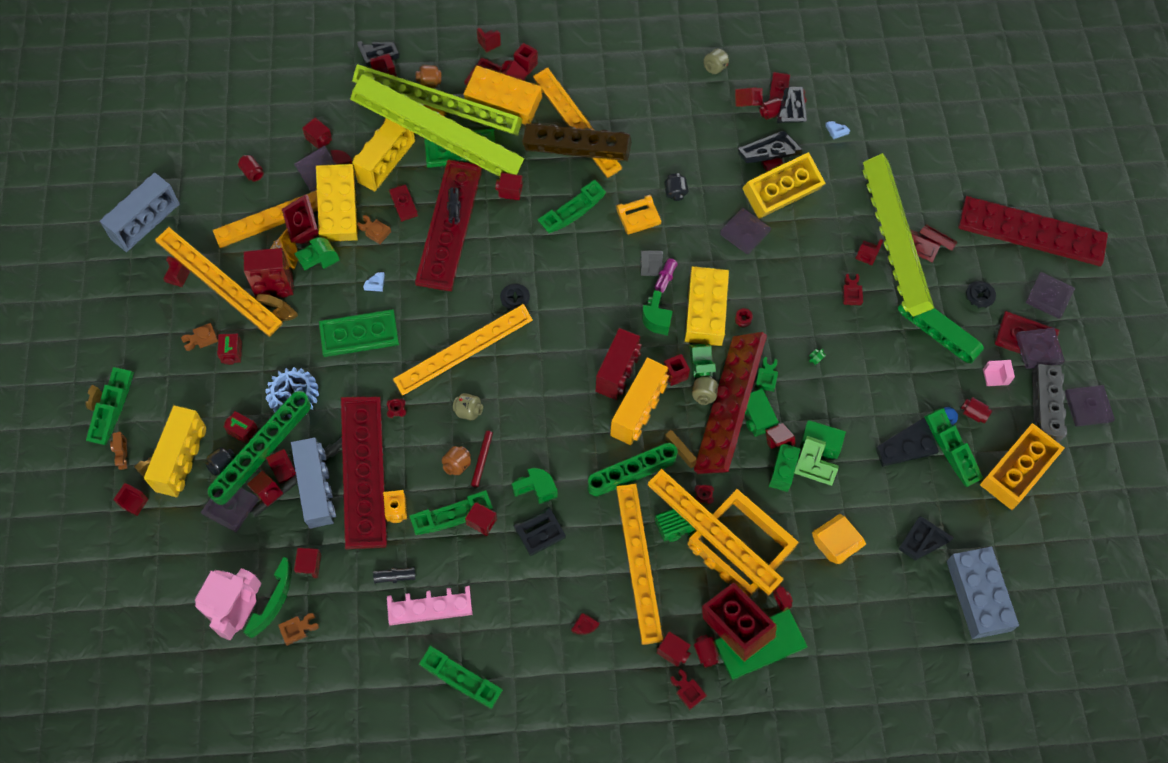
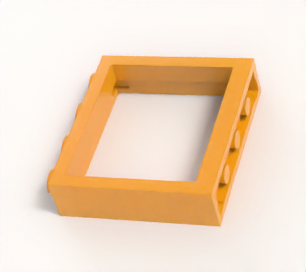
M736 489L712 515L719 519L734 504L784 548L783 551L769 565L775 571L796 548L799 542ZM696 531L688 541V546L693 551V554L700 555L710 569H715L720 573L719 576L726 583L730 582L731 584L735 583L750 598L759 586L754 582L751 585L699 540L703 535Z

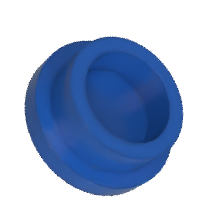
M944 407L951 425H954L958 420L957 412L953 408Z

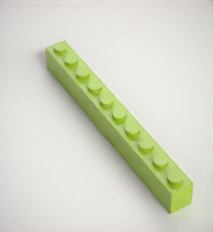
M358 64L356 66L352 79L355 83L364 74L383 85L389 86L392 90L406 95L415 102L516 136L519 134L523 121L519 116Z
M362 74L353 89L350 100L499 177L501 173L517 175L524 158L519 156V154L511 152L502 145L488 140L485 136H480L471 129L457 124L454 120L440 115L437 111H432L423 106V104L409 99L406 95L392 90L389 86L375 81L372 77Z
M882 153L863 162L865 168L863 174L866 180L869 181L867 188L873 195L871 198L872 204L877 208L875 215L877 220L881 222L882 226H879L882 235L886 238L884 245L887 251H890L888 258L891 265L895 268L893 275L896 281H899L897 289L904 298V301H902L903 308L914 317L934 309V305L890 164Z

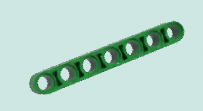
M294 392L209 486L208 495L216 504H226L266 460V457L275 450L309 412L311 403L304 392ZM299 400H305L304 404L296 405ZM288 414L292 415L289 420H283L284 416ZM278 429L276 435L270 436L272 430ZM265 444L262 450L256 451L257 446ZM251 459L249 465L243 466L245 460ZM237 474L236 480L230 482V476ZM218 490H223V494L220 497H215Z

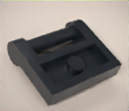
M547 507L543 510L544 512L521 524L518 522L513 525L530 557L566 538L550 507ZM546 519L550 521L549 523L531 531L528 534H525L524 532L525 530L533 527L534 525Z

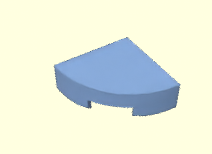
M834 121L826 123V128L833 139L847 135L850 132L849 128L845 125L842 126Z
M384 272L376 273L369 280H366L363 287L364 290L383 292Z

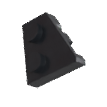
M362 41L357 42L367 67H371L370 59L390 54L392 60L399 58L394 42H372V45H363Z
M803 87L785 88L777 123L806 122Z
M919 516L898 550L916 561L948 544L954 537Z

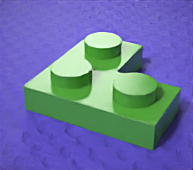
M807 436L796 465L795 474L832 486L839 466L820 460L826 442Z

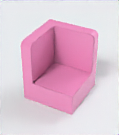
M1011 360L989 361L983 368L987 386L1009 385L1015 378Z

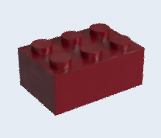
M282 248L244 251V273L256 298L257 294L281 298L294 295L293 275Z
M621 328L618 329L597 373L595 392L617 400L619 394L623 395L626 388L625 382L627 378H631L634 370L632 367L634 363L638 362L641 355L642 344H640L639 335Z
M732 583L702 606L703 619L743 661H746L776 637V624L735 583Z

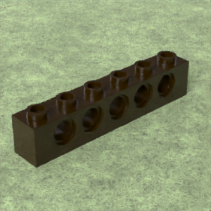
M527 123L522 143L526 151L628 161L632 141L630 134L626 132L617 133L608 130L597 131L590 128L577 129L571 126L558 127L557 125L547 126L539 123Z

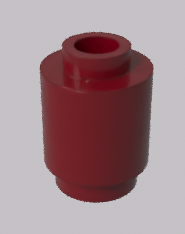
M775 98L763 102L759 108L760 115L766 120L778 116L783 98Z
M244 155L239 159L238 167L249 180L256 182L263 177V169L252 155Z
M973 397L970 400L966 399L961 407L964 410L962 414L978 423L982 422L985 424L992 413L988 405Z
M707 635L696 638L697 643L693 644L704 668L719 663L718 657H720L713 637L708 638Z

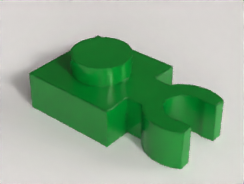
M764 357L762 362L763 368L758 370L755 388L774 392L778 372L773 370L777 366V359L774 360L772 365H769L767 357Z

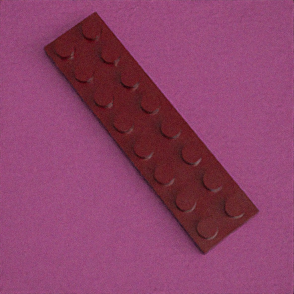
M447 160L415 280L416 286L452 292L483 170L482 167L476 164ZM453 188V193H455V188H458L460 191V222L454 224V218L453 224L448 222L449 210L447 209L448 189Z
M966 196L964 199L958 229L1100 267L1104 263L1108 233L969 196Z
M764 332L738 335L732 338L719 382L717 397L711 409L694 471L698 474L729 472L767 335Z
M341 397L345 549L386 548L380 397Z

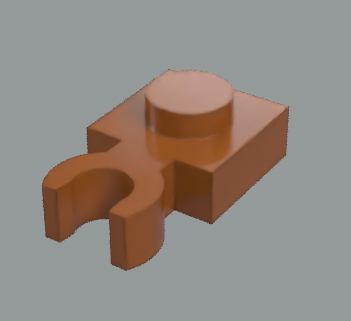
M365 215L363 220L366 224L357 223L358 228L361 231H365V235L378 244H381L391 233L390 227L377 219L372 223L370 218Z
M211 323L193 329L194 335H184L181 337L183 343L190 341L189 344L184 345L186 351L192 350L195 345H199L201 349L218 342Z
M121 432L113 433L110 447L112 452H115V466H118L119 470L127 469V439Z
M313 613L307 614L302 621L297 616L278 625L286 645L307 637L305 634L306 630L314 631L319 628L317 623L309 625V621L315 618Z

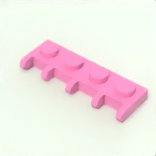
M465 586V593L452 595L451 588H447V596L431 598V591H426L427 598L411 600L410 593H407L406 601L392 602V596H387L389 625L472 615L469 586Z

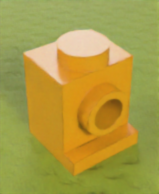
M404 490L383 492L386 520L391 523H399L407 519Z

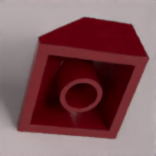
M304 195L282 208L291 243L308 244L310 240L319 238L308 195Z

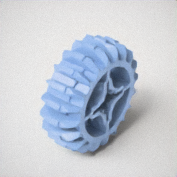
M294 367L292 371L285 368V373L283 374L278 371V377L272 376L273 382H268L267 384L269 388L266 389V400L269 402V407L275 413L284 404L280 401L286 402L291 396V388H293L294 392H304L309 398L310 403H317L315 397L319 396L317 391L319 388L318 384L315 383V378L311 377L308 371L305 373L302 368L298 372ZM305 400L298 401L296 405L304 404Z

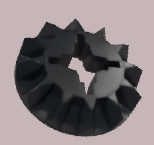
M975 281L966 290L967 300L971 302V305L978 306V309L981 307L987 308L996 299L994 288L984 281ZM984 291L983 297L977 298V295Z
M510 284L502 290L500 300L502 305L508 310H513L522 304L528 305L530 293L521 284ZM514 292H516L518 298L516 303L512 299Z

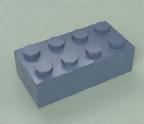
M154 173L146 178L123 201L119 202L112 211L107 213L100 220V223L111 241L127 252L180 204L171 185Z
M316 438L291 442L304 521L310 529L334 524L333 518L336 517V511L332 501H330V498H333L331 486H329L328 481L326 482V479H329V472L325 462H323V460H326V455L322 444L318 443Z
M987 547L953 554L947 560V564L971 638L977 639L1007 633L1017 628L1019 623L993 548Z

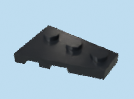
M785 131L738 148V154L746 163L802 155V149Z
M925 417L876 448L882 467L935 455L939 452Z

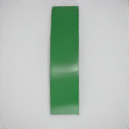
M593 180L581 189L579 195L556 211L550 210L540 217L538 222L548 234L558 231L589 211L601 200L606 191L596 180Z
M487 491L467 496V500L430 512L428 509L409 515L415 535L432 533L465 523L466 516L476 502L493 510Z
M283 557L274 574L279 583L261 616L253 613L244 630V633L250 638L258 635L274 620L286 600L292 576L291 563L286 557Z
M432 646L429 647L419 663L421 667L443 682L491 709L503 689L488 680L480 678L452 661L447 655Z

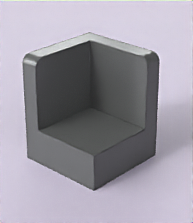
M641 251V276H659V272L663 270V251Z

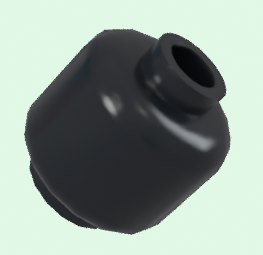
M680 173L671 174L664 181L666 196L673 199V201L683 200L684 196L689 192L686 177L681 176Z
M219 447L207 456V463L205 465L213 476H219L236 455L231 449L226 450Z

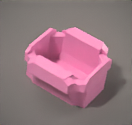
M242 568L236 575L218 570L211 571L195 599V607L211 621L210 627L220 637L231 640L236 632L243 629L256 605V594L261 582L254 574Z

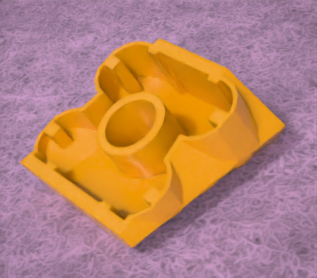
M838 514L812 532L816 546L829 561L836 564H842L849 556L866 545L864 538L842 514Z

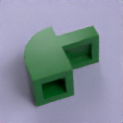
M323 237L310 240L311 245L294 253L304 270L318 263L325 269L340 261L337 252L328 239Z
M654 290L653 297H649L648 305H643L642 321L651 332L668 336L673 311L659 308L662 292Z
M709 344L689 345L693 377L713 376V372H716L715 363L712 362L711 346Z
M527 469V478L520 477L514 483H511L515 497L533 490L539 504L558 497V491L552 477L542 469Z

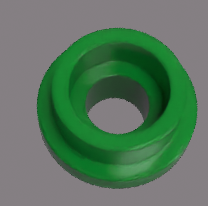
M816 348L809 354V362H813L814 365L819 363L826 356L823 352L824 349L821 348L819 350Z

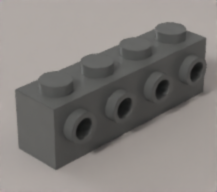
M1038 364L1032 371L1034 425L1060 443L1067 435V427L1064 426L1066 409L1063 408L1065 392L1062 389L1064 374H1062L1061 366Z

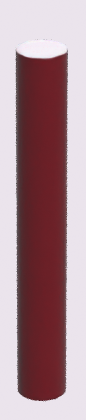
M491 431L485 432L471 482V486L475 488L479 487L493 436Z

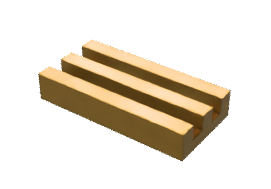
M670 430L665 434L666 441L674 444L677 447L679 456L690 468H693L696 464V457L677 435Z

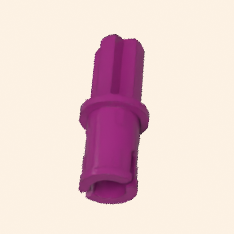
M668 259L663 270L659 272V278L654 286L656 291L663 293L669 281L673 279L672 274L678 265L674 259Z

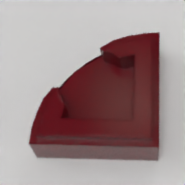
M331 150L334 165L352 164V160L347 153L340 150Z
M582 613L571 632L580 635L589 634L595 631L600 623Z

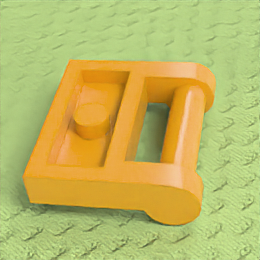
M651 195L625 205H616L617 213L627 235L661 224L660 216L653 204ZM645 205L647 206V209L641 211H637L626 215L625 213L629 210H633Z

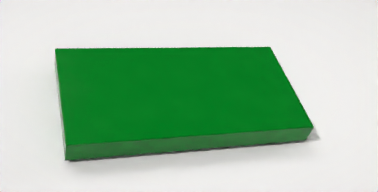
M494 129L473 131L495 143ZM424 138L427 168L446 166L447 160L473 164Z
M394 309L319 321L324 357L399 345Z
M789 609L769 617L776 624V637L746 661H743L722 638L714 641L731 680L807 649L808 646Z

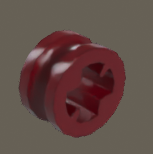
M745 308L738 310L735 317L736 324L740 327H748L752 322V312ZM742 315H745V316H746V320H745V321H744V320H741V319H742Z

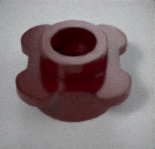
M392 399L387 401V416L389 418L394 416L404 417L406 415L404 410L405 400Z
M711 485L695 486V499L699 503L712 504L714 502L712 497L714 488Z

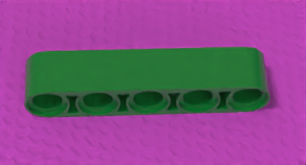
M902 303L898 306L900 314L964 362L973 363L984 350L980 341L935 308L913 317L909 311L906 312Z
M665 443L593 473L588 478V492L593 496H600L615 490L617 486L627 485L661 469L672 466L677 458V447L672 443ZM665 452H669V453H671L673 456H672V457H666V456H664V453H665ZM646 460H653L655 464L649 465L646 463ZM635 467L637 471L630 472L628 468ZM616 474L620 478L617 480H613L610 478V476ZM599 482L601 483V486L594 487L592 486V483Z

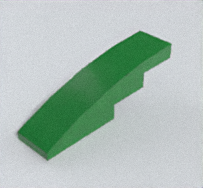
M113 367L109 383L104 385L100 403L95 405L86 441L102 445L107 444L129 392L134 375L133 371Z
M939 408L924 416L943 454L965 487L983 479L968 443H963L956 425H951L944 408Z

